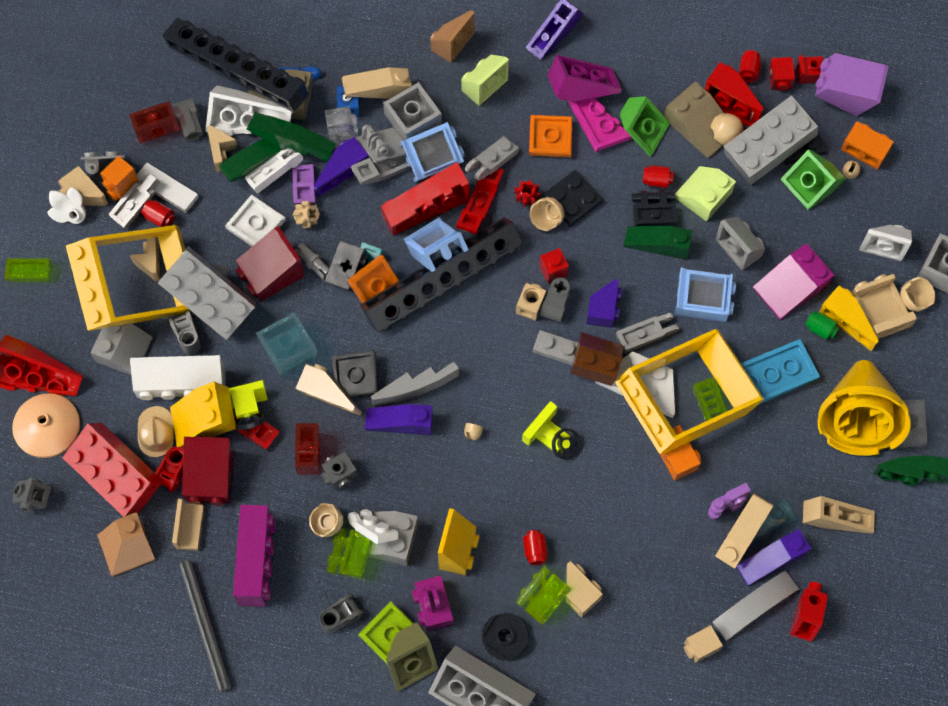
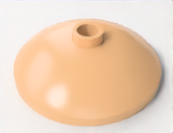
M40 394L30 398L18 409L13 420L15 441L24 452L38 458H50L62 454L71 447L77 439L80 430V418L76 408L68 399L57 394ZM42 418H46L45 423H39Z

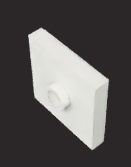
M251 195L225 227L250 246H254L275 227L279 226L280 228L286 219L283 215Z

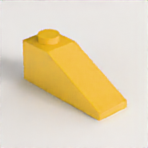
M838 286L823 303L820 312L838 322L837 326L872 351L879 341L852 292Z

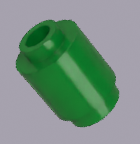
M813 311L805 324L809 331L826 341L829 337L833 339L839 330V327L836 326L838 322L820 311L818 313Z

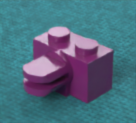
M437 576L415 582V590L411 592L414 603H419L421 612H417L420 626L425 625L426 631H431L453 625V617L442 577Z

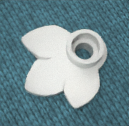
M71 187L67 194L59 191H50L49 201L53 208L47 213L53 220L60 223L69 221L73 224H79L85 219L86 210L82 205L83 198L76 188Z

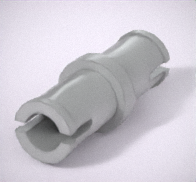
M305 243L299 244L297 247L301 250L295 249L297 255L306 262V266L309 269H313L325 281L330 268L321 260L322 257L319 254H315Z

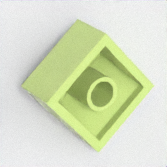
M490 55L486 59L480 60L472 72H467L461 80L462 91L480 106L508 81L509 59L503 56Z
M699 166L675 193V199L702 219L708 221L733 193L736 181L720 169Z

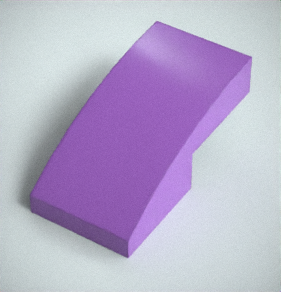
M313 164L298 165L292 168L294 205L302 204V201H310V204L315 203Z

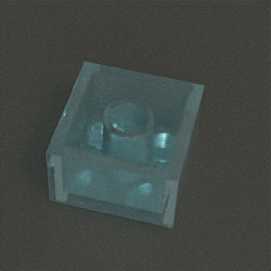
M295 312L256 333L261 347L279 377L318 357L316 346Z

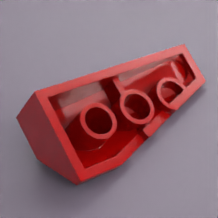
M5 334L0 341V388L15 391V389H25L28 392H36L37 390L48 391L50 394L77 395L83 378L81 374L27 342Z

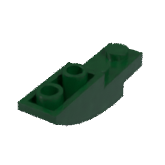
M936 456L900 457L879 464L874 470L873 475L879 476L880 479L885 481H902V484L907 486L918 485L923 478L931 483L943 482L948 484V458Z

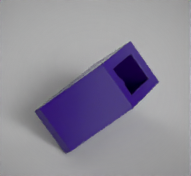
M614 279L590 296L586 324L612 328L613 320L618 321L619 308L615 306L616 300H621L622 288H618L619 280Z

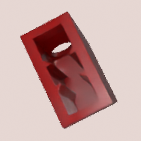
M810 582L809 587L804 589L797 604L790 635L811 642L815 638L823 623L828 595L822 593V584Z

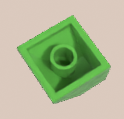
M647 97L628 98L620 113L626 132L648 156H652L670 122Z
M809 149L780 180L809 210L832 194L846 178L833 163Z

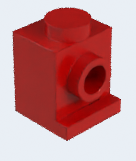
M799 55L796 63L798 84L817 82L821 73L820 66L823 62V56L803 57V55Z

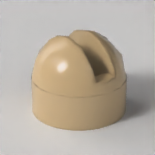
M853 160L845 163L842 169L843 175L848 179L856 178L860 173L859 163ZM851 166L855 167L853 172H849Z
M466 423L464 434L469 440H477L482 434L483 427Z

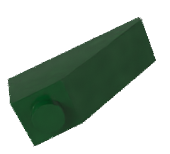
M627 226L623 247L686 260L693 230L674 226Z

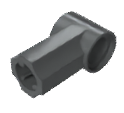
M193 98L173 103L178 122L180 121L185 139L190 141L198 140L203 136L197 118L198 113Z

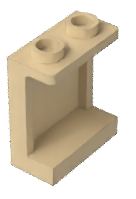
M886 274L880 275L869 283L863 281L857 284L852 292L878 339L912 327L917 319L914 312L908 313L894 285L896 278L894 274L889 276Z

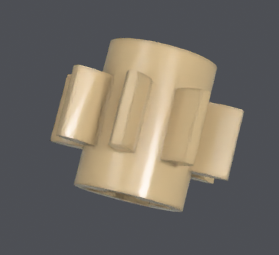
M302 201V204L295 205L296 209L293 216L296 224H302L303 228H309L311 225L317 224L320 213L316 204L310 205V201Z

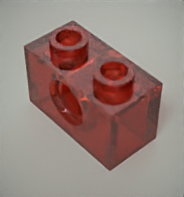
M169 101L129 114L139 143L179 130Z
M296 423L295 468L297 474H320V428L318 423Z

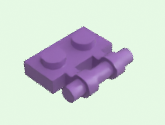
M747 483L715 499L708 510L709 517L714 520L718 519L723 511L726 512L731 509L734 512L741 509L751 491Z

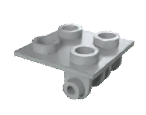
M366 124L362 127V136L356 137V140L375 163L406 155L403 146H399L403 139L394 128L375 132L372 125Z
M119 151L106 152V156H98V152L84 153V157H80V159L85 160V170L90 174H95L99 170L98 159L117 158L118 156L125 158V156L120 155Z

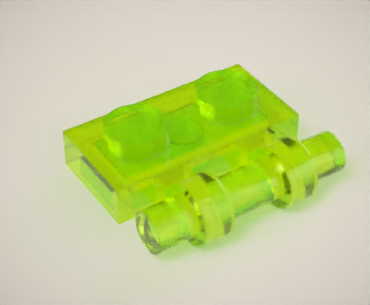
M341 528L337 536H334L332 542L334 547L332 554L327 559L328 567L326 572L335 574L337 566H340L339 574L362 579L373 541L352 529L349 538H346L347 530ZM346 546L343 557H340L342 548Z
M545 566L539 572L536 571L532 576L534 579L526 589L523 588L520 591L521 595L515 601L521 607L529 601L530 603L525 608V611L542 625H544L572 589L555 574H552L547 580L546 577L551 571ZM540 585H543V587L537 593V595L534 596L533 594L538 589V587Z

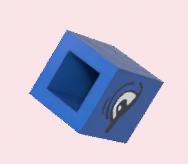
M337 86L339 118H360L359 97L345 96L343 86Z

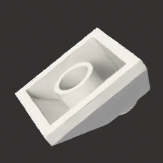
M886 225L869 229L859 251L902 261L912 242L911 230L905 229V227L900 225Z

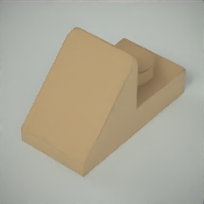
M207 126L214 165L217 173L222 172L219 165L227 160V151L238 149L236 140L213 126Z
M156 237L143 242L144 254H133L130 257L138 268L155 281H159V241Z

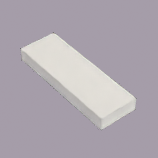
M146 163L137 174L138 180L143 182L149 174L155 176L160 181L154 190L155 194L185 213L198 199L197 193L149 163Z

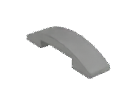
M427 137L412 143L420 162L435 153ZM402 155L376 163L368 158L352 165L351 169L362 185L388 179L410 169L411 166H408L406 162L407 156Z
M784 571L740 600L712 623L724 640L727 641L775 605L797 592L799 588L788 573Z

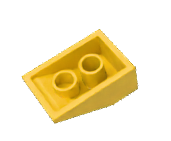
M211 382L194 389L170 407L177 447L182 449L184 446V436L215 437L236 429L229 388L217 382Z
M449 508L438 550L439 569L466 576L467 569H472L474 556H471L472 548H477L480 535L476 534L477 527L451 508Z

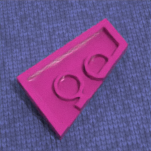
M595 98L580 101L568 100L572 111L595 152L632 139L620 125V121L615 117L612 118L605 111V107Z

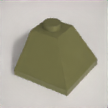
M417 622L396 633L386 661L397 691H400L438 670L430 640Z

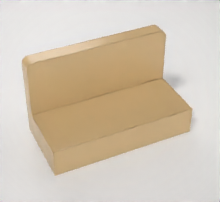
M178 499L172 539L176 549L199 551L204 505L186 504L183 499Z

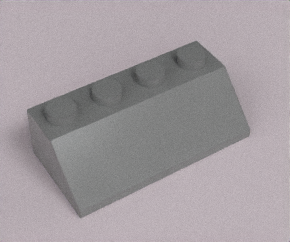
M456 645L444 659L428 692L448 706H530L536 695Z

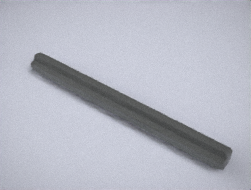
M190 560L181 562L179 566L217 688L220 692L229 690L231 685L192 562Z

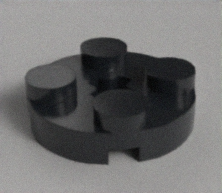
M512 613L496 614L489 618L483 627L482 644L485 650L496 659L513 660L527 646L528 631L525 623L521 618ZM509 631L511 640L500 641L499 633Z

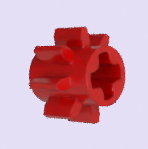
M530 179L526 182L520 181V188H514V194L517 195L516 202L520 201L523 207L530 204L533 205L535 199H540V193L537 192L539 185H534Z

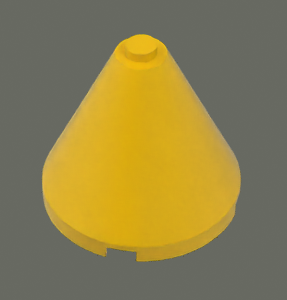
M860 360L851 367L822 403L818 412V429L820 434L827 438V443L839 451L860 456L877 455L880 449L890 446L892 450L906 439L910 431V412L905 402L871 361Z

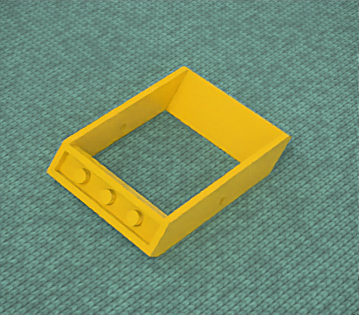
M172 225L89 237L66 246L88 331L183 315L189 310L174 297L176 307L115 317L97 246L158 237L166 270L168 271L185 251L179 226Z
M718 329L709 331L630 367L615 381L659 454H665L746 416L764 400ZM697 351L734 408L676 435L640 376Z

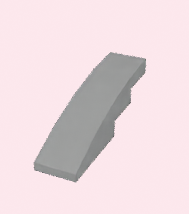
M452 362L435 374L430 367L413 379L408 373H405L372 395V405L378 407L395 404L421 396L458 377L459 368Z

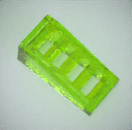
M714 377L693 384L692 391L706 421L711 419L710 415L727 412ZM710 388V390L705 391V392H703V393H702V391H701V390ZM712 395L714 396L713 399H710L708 401L704 400V398H707ZM717 404L718 407L708 410L707 407Z

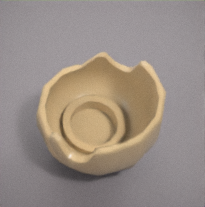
M730 113L717 115L711 123L714 139L723 146L744 131L743 123L739 117Z
M545 197L531 206L529 215L531 222L537 229L549 231L561 224L564 218V210L562 204L556 198Z
M916 277L906 282L901 288V299L909 310L917 312L925 310L935 301L933 286L925 278Z
M321 503L312 511L309 517V526L314 534L320 537H332L343 526V515L335 505Z

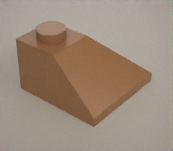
M470 10L442 25L438 31H435L430 38L431 51L451 63L475 34V12Z
M137 512L115 520L98 534L112 577L156 560L142 520Z

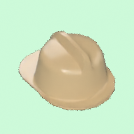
M150 407L142 412L138 420L139 447L144 454L150 457L165 455L173 446L172 416L163 407Z

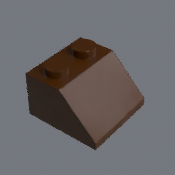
M581 332L570 374L612 386L617 379L623 345Z

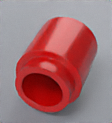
M748 50L741 56L738 73L747 83H751L759 78L762 59L757 51Z
M650 165V167H644L643 184H648L651 187L668 188L669 184H673L674 172L670 171V167Z
M148 200L143 206L142 215L148 221L159 227L171 226L173 224L175 216L172 209L156 200Z
M540 530L528 531L527 535L523 537L526 560H528L529 565L546 563L548 550L545 534L540 533Z

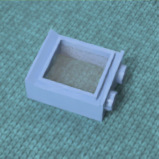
M448 122L399 143V146H403L406 153L408 166H411L414 172V182L439 173L456 162L458 164L464 162V151L460 145L457 146L455 141L457 137L453 126H449Z
M440 217L404 238L412 257L431 272L436 269L429 255L439 250L441 256L449 260L452 257L448 247L449 243L453 242L462 248L464 252L468 251L461 232L458 233L444 223Z
M681 267L678 277L679 286L674 315L726 322L728 315L733 314L734 302H730L731 295L735 294L736 282H732L733 274L726 275L695 271Z

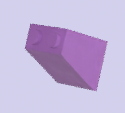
M837 53L823 60L820 66V77L816 82V97L854 116H858L880 103L888 66Z

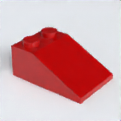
M719 62L707 79L705 90L713 97L724 113H730L739 117L743 125L749 128L761 118L764 108L740 74L733 67Z

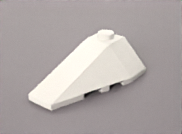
M216 86L210 92L205 132H208L207 126H213L229 136L241 133L251 134L252 132L246 130L254 112L273 116L291 122L292 112L272 101L236 89Z

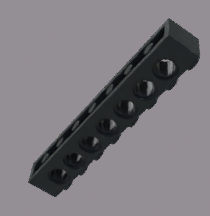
M177 17L162 35L169 48L293 113L309 95L305 87L306 84L301 78L290 76L284 69H277L268 61L257 59L251 52L246 53L237 45L226 43L221 37L211 35L204 28L199 29L188 20L184 21Z
M503 217L467 239L465 243L468 251L464 252L462 248L456 246L450 250L452 257L449 260L439 256L432 261L436 269L435 271L431 272L423 266L360 304L370 326L377 332L388 329L392 323L406 318L410 312L424 307L428 301L442 296L446 290L460 285L464 279L478 274L482 268L496 263L505 254L514 252L518 246L523 244L514 223ZM499 239V243L494 247L495 242ZM481 250V254L476 257L477 253ZM463 261V265L458 268L459 264ZM445 272V276L442 279H440L442 273ZM427 283V287L422 290L423 285ZM409 294V298L403 302L404 297ZM391 305V309L385 313L386 308Z

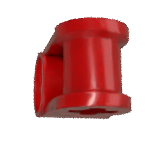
M177 446L170 448L166 452L160 466L155 471V474L163 480L161 485L169 488V491L172 493L178 488L183 476V457L179 463L172 462L175 456H183V449Z

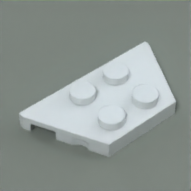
M631 352L621 360L617 379L630 367L644 362L648 358ZM662 366L640 376L662 413L673 418L675 414L673 369ZM596 382L605 388L623 395L615 382L612 386Z

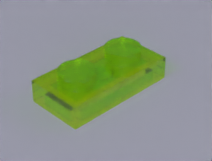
M6 258L4 278L6 281L50 282L51 260L50 258Z

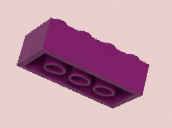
M240 505L233 597L238 606L266 607L267 600L271 599V586H269L268 577L273 575V564H271L270 555H274L275 543L272 541V533L276 532V519H274V513L270 512L268 506Z

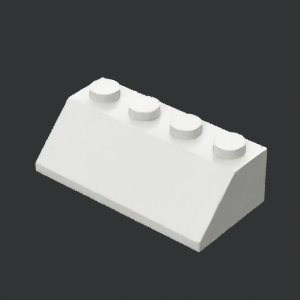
M220 355L130 358L133 391L136 397L141 400H152L153 397L171 400L175 397H185L194 389L211 382H217L222 385L226 383V370Z

